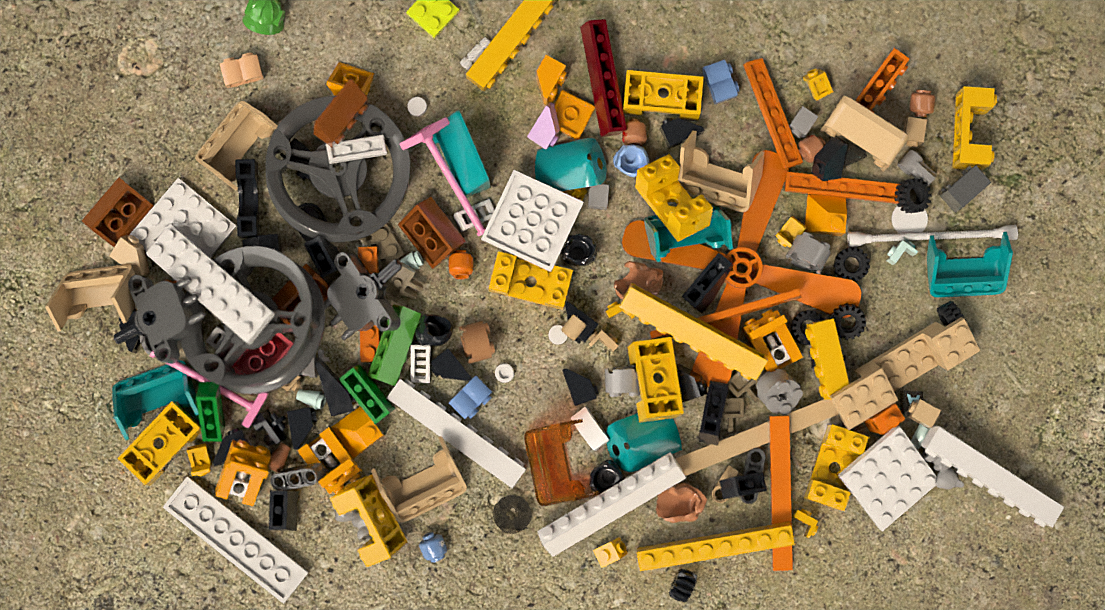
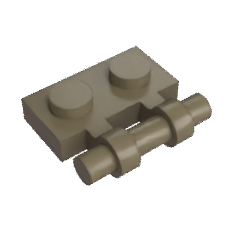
M387 224L371 234L372 239L368 241L366 237L359 239L360 247H372L375 244L381 251L378 255L379 270L383 268L380 263L383 259L389 265L393 260H398L405 256Z

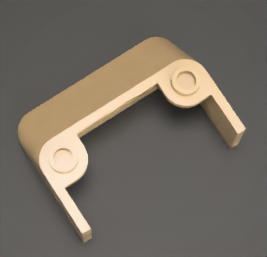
M843 96L820 130L821 132L825 131L832 137L842 135L872 154V158L875 160L874 164L880 167L883 172L891 165L909 139L908 135L846 96Z
M240 101L201 147L195 159L236 191L238 187L232 183L236 180L235 160L241 159L258 137L261 139L270 137L278 125L261 111L245 101Z
M692 131L681 146L679 183L691 197L695 198L702 194L710 203L735 211L746 212L753 202L762 177L765 152L760 151L754 162L746 165L743 173L710 164L707 152L695 147L697 131Z
M124 264L73 271L66 274L45 306L57 331L62 330L68 319L81 318L87 308L115 305L122 322L126 323L136 306L128 285L130 278L135 275L132 266Z
M442 436L438 437L443 450L438 451L433 456L435 465L401 482L396 476H387L381 480L375 468L371 470L381 495L397 521L407 522L462 495L466 491L465 481Z

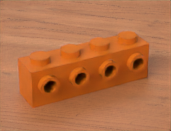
M894 48L855 101L875 113L873 108L876 104L880 106L886 98L884 93L887 89L891 91L896 85L897 81L895 78L898 74L902 76L907 70L908 66L906 64L909 58Z

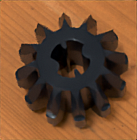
M679 569L671 583L669 596L679 602H687L695 588L697 575L690 570Z

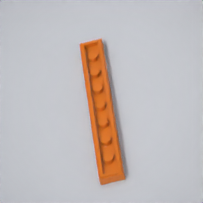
M794 289L701 316L698 319L710 325L802 297L799 289ZM658 330L650 331L651 339L672 336L669 333L663 334Z
M789 415L769 416L771 524L790 521L792 527ZM792 545L772 549L773 571L793 570Z

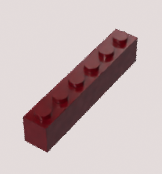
M606 19L588 20L580 26L600 136H616L626 131L627 128Z

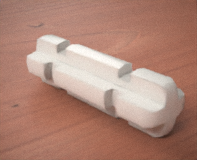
M483 38L480 44H477L467 54V57L460 61L461 66L466 70L472 66V62H476L490 44V41L487 38Z

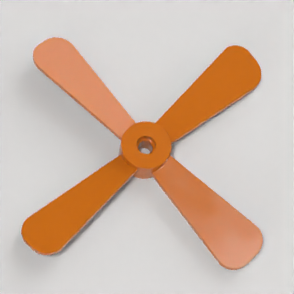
M763 150L765 153L762 177L750 208L743 212L737 248L731 250L726 255L704 245L696 244L672 248L666 257L661 258V262L702 270L708 266L718 253L729 260L733 267L724 281L726 286L715 312L743 305L746 289L754 284L779 294L799 289L802 298L796 299V301L829 315L834 313L833 310L835 308L838 309L839 305L844 306L845 303H848V305L852 303L857 307L861 299V289L853 280L762 264L761 258L756 251L785 182L786 172L789 171V168L783 169L778 153L769 150ZM757 153V154L755 155V157L753 158L752 163L754 162V160L756 159V157L758 156L759 153ZM644 221L631 222L626 227L622 238L624 251L633 257L656 261L650 251ZM738 264H744L746 266L745 273H739L737 271ZM845 315V316L842 317V319H843V318H848V317H850L851 315ZM741 316L710 325L737 339ZM702 351L698 352L692 367V371L703 377L707 387H709L710 381L727 384L732 374V370L726 368L724 363L719 360L713 361L709 359L707 354Z

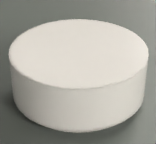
M414 97L408 102V111L411 115L420 117L425 114L427 105L424 99Z
M556 325L550 329L548 336L553 344L560 345L567 340L568 336L561 331L563 326Z
M500 364L495 370V376L499 382L508 383L514 377V370L509 364Z

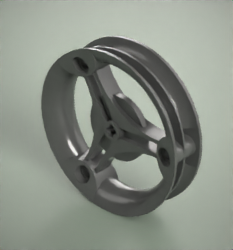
M335 96L321 97L308 101L292 110L275 129L266 154V184L272 203L282 218L304 235L311 238L321 235L329 242L359 240L382 228L390 221L400 207L410 175L408 148L402 150L399 143L403 142L404 138L395 123L380 109L367 103L368 108L363 115L359 114L355 119L362 122L363 130L353 139L363 138L365 135L367 137L383 135L385 145H387L392 158L393 178L389 192L383 202L371 213L361 210L356 191L360 189L365 181L367 172L365 158L329 164L326 143L319 146L313 152L291 149L289 141L296 132L305 125L317 120L335 98ZM378 126L381 128V131L374 132L371 127ZM278 153H283L286 158L279 160L275 156ZM291 156L310 160L309 165L292 162ZM336 166L340 167L339 172H335ZM287 168L308 174L312 184L319 192L337 200L344 216L340 223L316 219L302 211L293 202L282 178V174ZM351 196L355 211L349 213L343 197ZM353 219H357L361 225L354 227L350 222Z
M246 246L225 252L213 259V261L237 282L241 283L244 288L275 315L251 345L246 343L224 323L226 334L214 354H208L203 338L204 318L195 323V328L191 334L180 339L183 351L196 371L208 380L220 384L226 389L242 394H261L274 391L288 384L301 374L309 365L320 346L325 328V306L321 291L313 277L303 267L276 250L260 246ZM254 267L273 268L285 274L294 283L301 299L294 312L280 311L271 297L262 292L252 290L247 277L252 273ZM187 291L185 296L187 298L192 296V294ZM199 300L189 305L193 315L200 312L205 313L206 307ZM280 319H291V325L279 324ZM293 332L296 336L289 351L273 366L254 374L241 375L235 373L232 366L247 349L262 347L278 333Z

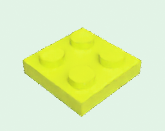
M417 0L406 14L435 39L460 10L449 0Z

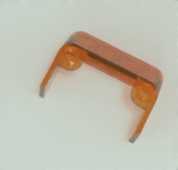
M583 419L528 430L524 435L537 502L541 506L598 495V491L585 494L582 483L579 480L571 479L564 445L565 442H569L572 438L571 425L583 423Z

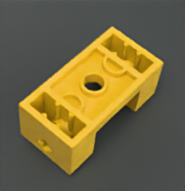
M627 70L623 112L624 114L641 115L642 111L679 114L680 119L698 120L701 112L703 77ZM659 89H667L669 95L666 98H661L658 95Z
M964 86L956 93L952 169H966L968 166L973 168L976 165L983 171L991 165V162H994L995 153L992 151V145L969 144V142L972 141L970 123L973 121V114L985 115L996 106L997 94H994L995 88Z
M668 154L637 169L635 188L679 242L710 226L713 207L702 194L692 199L678 181L680 166ZM675 202L677 206H669L668 203Z
M498 251L488 289L489 292L563 310L573 270L554 265L552 272H549L528 261L517 259L515 255ZM528 277L536 279L537 283L534 287H528L525 284Z
M672 338L635 341L627 347L630 366L636 365L641 401L636 404L639 423L677 418L684 414ZM655 373L662 375L663 381L661 383L654 381L653 375Z
M171 401L117 459L144 485H152L165 472L163 468L187 443H192L201 434L200 423L177 402ZM157 438L164 440V446L161 449H157L154 445Z
M833 424L827 425L804 498L840 511H845L851 492H848V488L838 474L864 453L869 437ZM832 462H836L839 465L837 473H832L829 470V465Z
M372 474L347 484L330 498L333 507L339 515L357 508L361 518L364 520L372 538L361 546L358 552L366 567L391 558L408 542L394 514L381 495Z

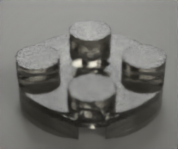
M507 495L501 498L494 506L493 519L497 527L505 533H519L531 521V508L528 502L520 496ZM511 509H515V512L518 513V517H514L513 520H510V516L507 515V512H510Z

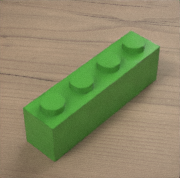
M393 304L392 307L401 320L400 327L395 331H383L367 376L395 386L400 378L402 366L407 359V352L413 342V336L419 325L421 313Z

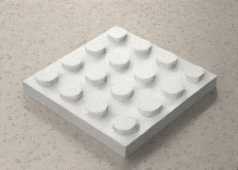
M513 170L481 240L552 272L584 202Z
M177 178L130 235L135 236L139 243L144 246V249L148 251L168 225L171 224L207 256L212 258L237 226L182 180Z
M899 426L888 431L838 474L881 531H884L935 487L937 478Z

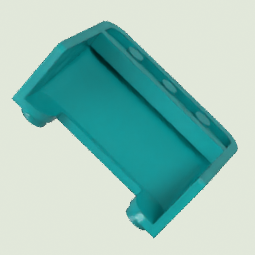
M457 110L447 117L450 124L433 134L432 139L435 144L439 143L452 174L468 198L491 187L488 175L460 111Z

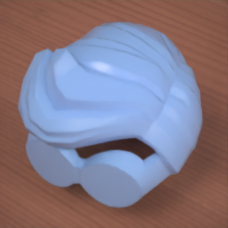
M634 144L623 145L614 155L613 163L625 175L636 177L637 169L649 164V157L642 146Z

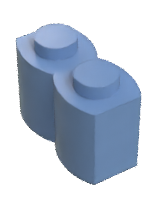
M722 60L703 67L702 71L715 105L738 96L739 86L731 78L733 70L730 63Z
M475 376L449 404L464 419L467 417L471 419L478 412L476 408L481 403L485 405L492 398L490 396L492 391Z

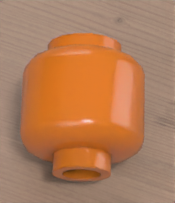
M456 250L455 253L449 256V273L455 279H467L473 273V257L465 250Z

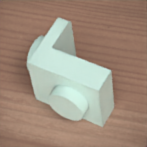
M902 240L896 247L894 245L887 253L889 258L886 261L894 265L904 251L914 256L918 252L915 249L916 246L910 241Z

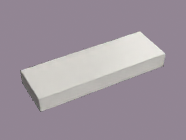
M383 135L341 141L339 145L335 144L333 147L326 144L329 164L387 155Z

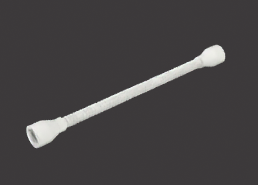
M1006 225L1001 228L985 231L900 233L895 235L876 234L873 236L855 231L848 232L847 242L848 247H858L877 241L928 240L930 235H934V238L937 240L972 237L1002 239L1003 232H1007L1009 240H1017L1018 229L1016 225Z

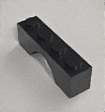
M236 159V181L239 195L237 236L241 239H247L260 235L258 162L255 159Z

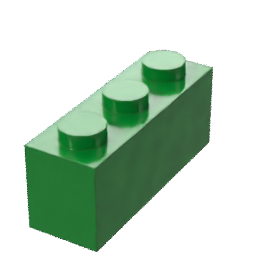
M358 364L339 380L371 420L377 424L394 411L395 407L374 381L367 376L368 374L362 366Z
M199 382L196 400L202 440L222 441L225 420L220 384Z

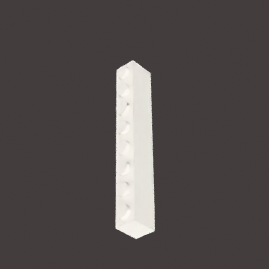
M400 379L387 399L434 433L442 436L444 440L511 488L515 486L526 470L523 468L525 464L517 458L514 460L507 456L509 452L501 446L498 449L492 445L494 441L484 435L481 438L476 434L478 431L470 424L467 427L461 423L462 418L455 413L449 415L445 412L446 407L438 401L436 404L429 400L431 396L423 390L420 393L413 389L415 385L406 379L403 382Z
M938 426L930 428L921 443V446L926 449L925 453L934 458L938 456L942 459L940 462L950 468L951 466L957 468L956 472L965 478L967 476L973 479L972 483L981 488L985 486L989 489L987 491L989 494L997 498L998 496L1002 497L1005 504L1012 508L1016 506L1019 508L1018 512L1028 518L1029 516L1035 518L1034 522L1041 527H1045V525L1053 527L1064 509L1059 503Z
M670 452L540 529L537 533L543 546L554 557L686 479L679 463Z

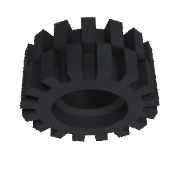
M906 179L901 181L900 185L896 187L898 191H895L894 195H897L898 198L894 199L899 201L896 205L901 207L900 210L902 212L918 213L925 211L924 209L929 207L927 204L931 203V200L928 197H932V194H928V191L931 189L930 187L926 188L928 184L923 182V179ZM911 189H914L916 193L915 203L910 199Z
M857 247L843 249L834 260L835 273L839 275V278L859 281L867 275L868 269H870V259L867 258V253H864L862 249H857ZM853 257L858 260L859 268L857 271L850 272L845 268L847 258Z
M949 301L937 308L938 316L944 327L960 317L964 318L961 310L953 301Z
M845 303L844 306L839 305L838 309L835 308L833 310L834 313L831 314V319L835 321L838 337L841 339L843 337L845 340H848V338L853 340L856 336H861L860 333L864 332V327H866V319L860 307H856L852 303L851 305ZM852 315L856 319L855 325L852 328H844L841 325L843 316Z
M802 311L793 318L790 327L792 328L791 334H793V338L798 343L811 345L801 326L806 320L812 322L825 320L820 313H816L817 311Z

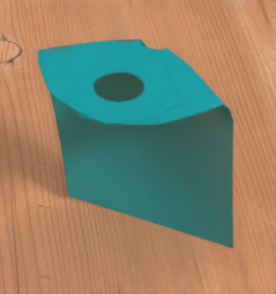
M584 138L551 146L547 149L537 150L535 161L536 180L559 191H567L600 185L606 180L607 164L602 149L594 138ZM589 153L591 154V160L587 159ZM598 158H600L602 161V169H600L598 166Z
M637 413L618 420L607 428V436L610 439L607 442V448L610 457L621 469L628 473L638 471L670 452L674 454L682 450L680 435L673 418L639 423ZM625 442L629 444V449L625 448ZM613 445L619 448V456L614 454Z

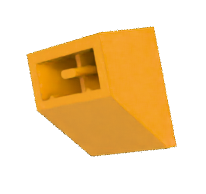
M545 55L536 74L543 103L548 105L549 102H554L558 94L557 88L559 85L563 86L567 78L566 65Z

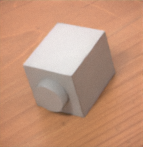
M802 106L789 125L792 135L797 138H804L818 116Z
M605 182L589 187L588 209L607 210L609 185H605Z

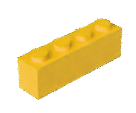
M825 319L806 324L807 329L805 333L811 343V357L815 360L816 367H814V372L820 382L819 393L824 400H831L830 396L849 385L835 321L834 319Z

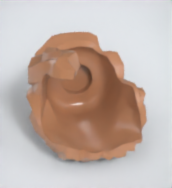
M627 261L624 267H628L630 272L623 279L614 282L616 294L621 299L631 283L657 296L663 283V271L657 268H650L643 263Z
M679 483L657 495L656 514H658V517L664 518L665 521L671 523L692 522L697 520L699 514L703 512L707 499L699 489L687 483Z

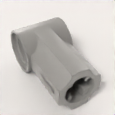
M909 150L897 164L903 172L912 175L914 178L923 179V182H927L928 185L937 176L933 170L922 162L921 156L913 150Z

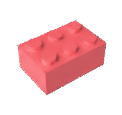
M282 333L275 334L262 347L247 349L232 367L237 374L241 375L261 372L277 363L289 351L293 342Z

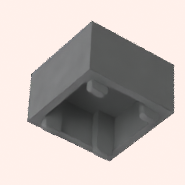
M976 165L973 168L968 166L966 168L968 171L963 170L961 172L963 176L953 185L948 184L946 186L947 190L945 188L941 189L943 193L940 197L954 213L966 206L991 183Z

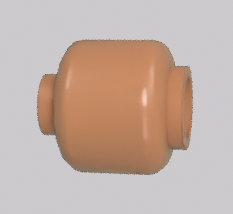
M916 90V93L911 94L909 109L915 113L916 117H927V114L934 112L936 97L931 94L932 91Z
M638 119L629 120L626 123L627 130L622 133V141L625 145L634 144L642 146L647 141V127Z
M810 135L798 143V150L802 160L808 163L814 162L815 155L826 144L820 136L817 137L816 135Z

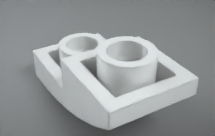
M584 407L571 417L578 431L594 451L610 440L601 424H598L589 408Z

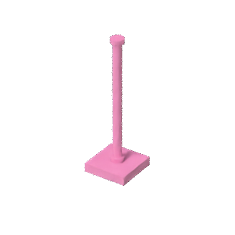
M444 117L422 128L399 144L402 150H405L420 142L426 143L478 231L477 235L481 236L484 234L486 227L484 228L432 139L433 134L450 124L447 117Z
M153 351L150 354V357L152 358L155 357ZM179 361L174 364H168L199 382H212ZM220 385L222 395L247 408L248 414L241 425L250 428L269 393H261L255 401L251 400L250 402Z

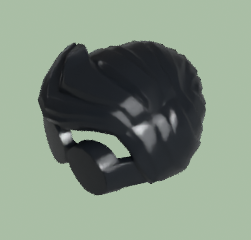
M569 235L561 252L564 262L571 266H588L597 258V246L588 235Z
M424 314L420 319V325L415 330L417 341L422 346H442L451 338L452 324L447 318L442 316Z
M605 460L591 471L589 485L599 495L623 481L625 477L616 462Z

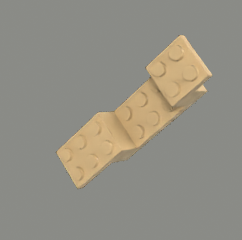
M960 317L946 327L934 322L854 370L858 379L832 394L830 398L845 427L850 430L897 402L898 399L894 391L938 365L948 371L978 353L980 349L964 318Z

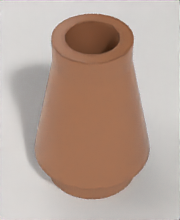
M281 443L270 455L268 468L277 473L283 470L291 448Z

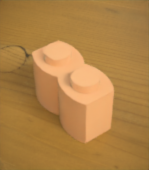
M246 53L240 59L231 57L224 59L223 63H220L227 88L264 79L257 54Z

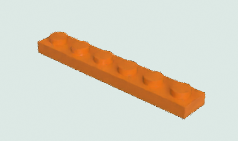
M763 58L746 62L743 66L783 169L802 164L803 160Z
M786 172L784 192L898 204L899 201L894 199L898 198V196L894 195V193L898 191L896 187L900 184L850 178L821 181L813 174Z
M358 247V257L370 275L372 273H379L378 247ZM376 325L368 331H360L361 362H372L380 342V330Z

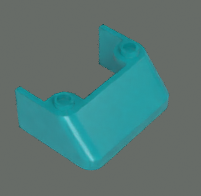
M712 206L710 226L678 242L657 215L647 216L644 218V224L651 254L657 262H661V258L666 257L672 248L707 243L712 248H720L725 244L731 250L733 249L730 219L718 206Z
M1007 232L1002 234L1001 245L987 248L983 258L946 259L945 251L937 249L934 235H930L927 251L930 294L933 297L939 298L998 295L1003 293L1007 287L1013 256Z
M166 364L114 384L112 387L113 416L125 440H129V428L140 424L143 419V413L166 406L171 401H178L181 407L188 408L192 406L195 415H199L196 400L197 394L191 377Z

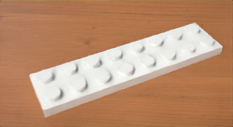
M171 224L168 225L146 252L147 256L177 282L183 278L190 277L192 282L184 288L192 295L197 294L198 300L249 345L252 344L275 315Z
M190 477L185 478L163 506L165 510L283 604L309 573Z

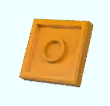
M561 90L554 104L560 132L579 140L595 110V106Z

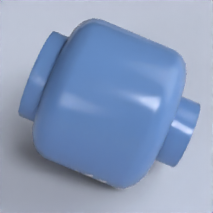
M433 532L422 536L423 540L419 543V548L424 559L432 563L443 559L447 552V546L443 537Z

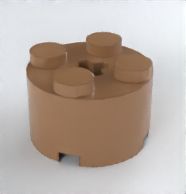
M482 321L459 327V332L463 331V336L460 337L465 356H470L468 364L492 358L495 348L493 342H489L488 334H490L488 323L483 324Z

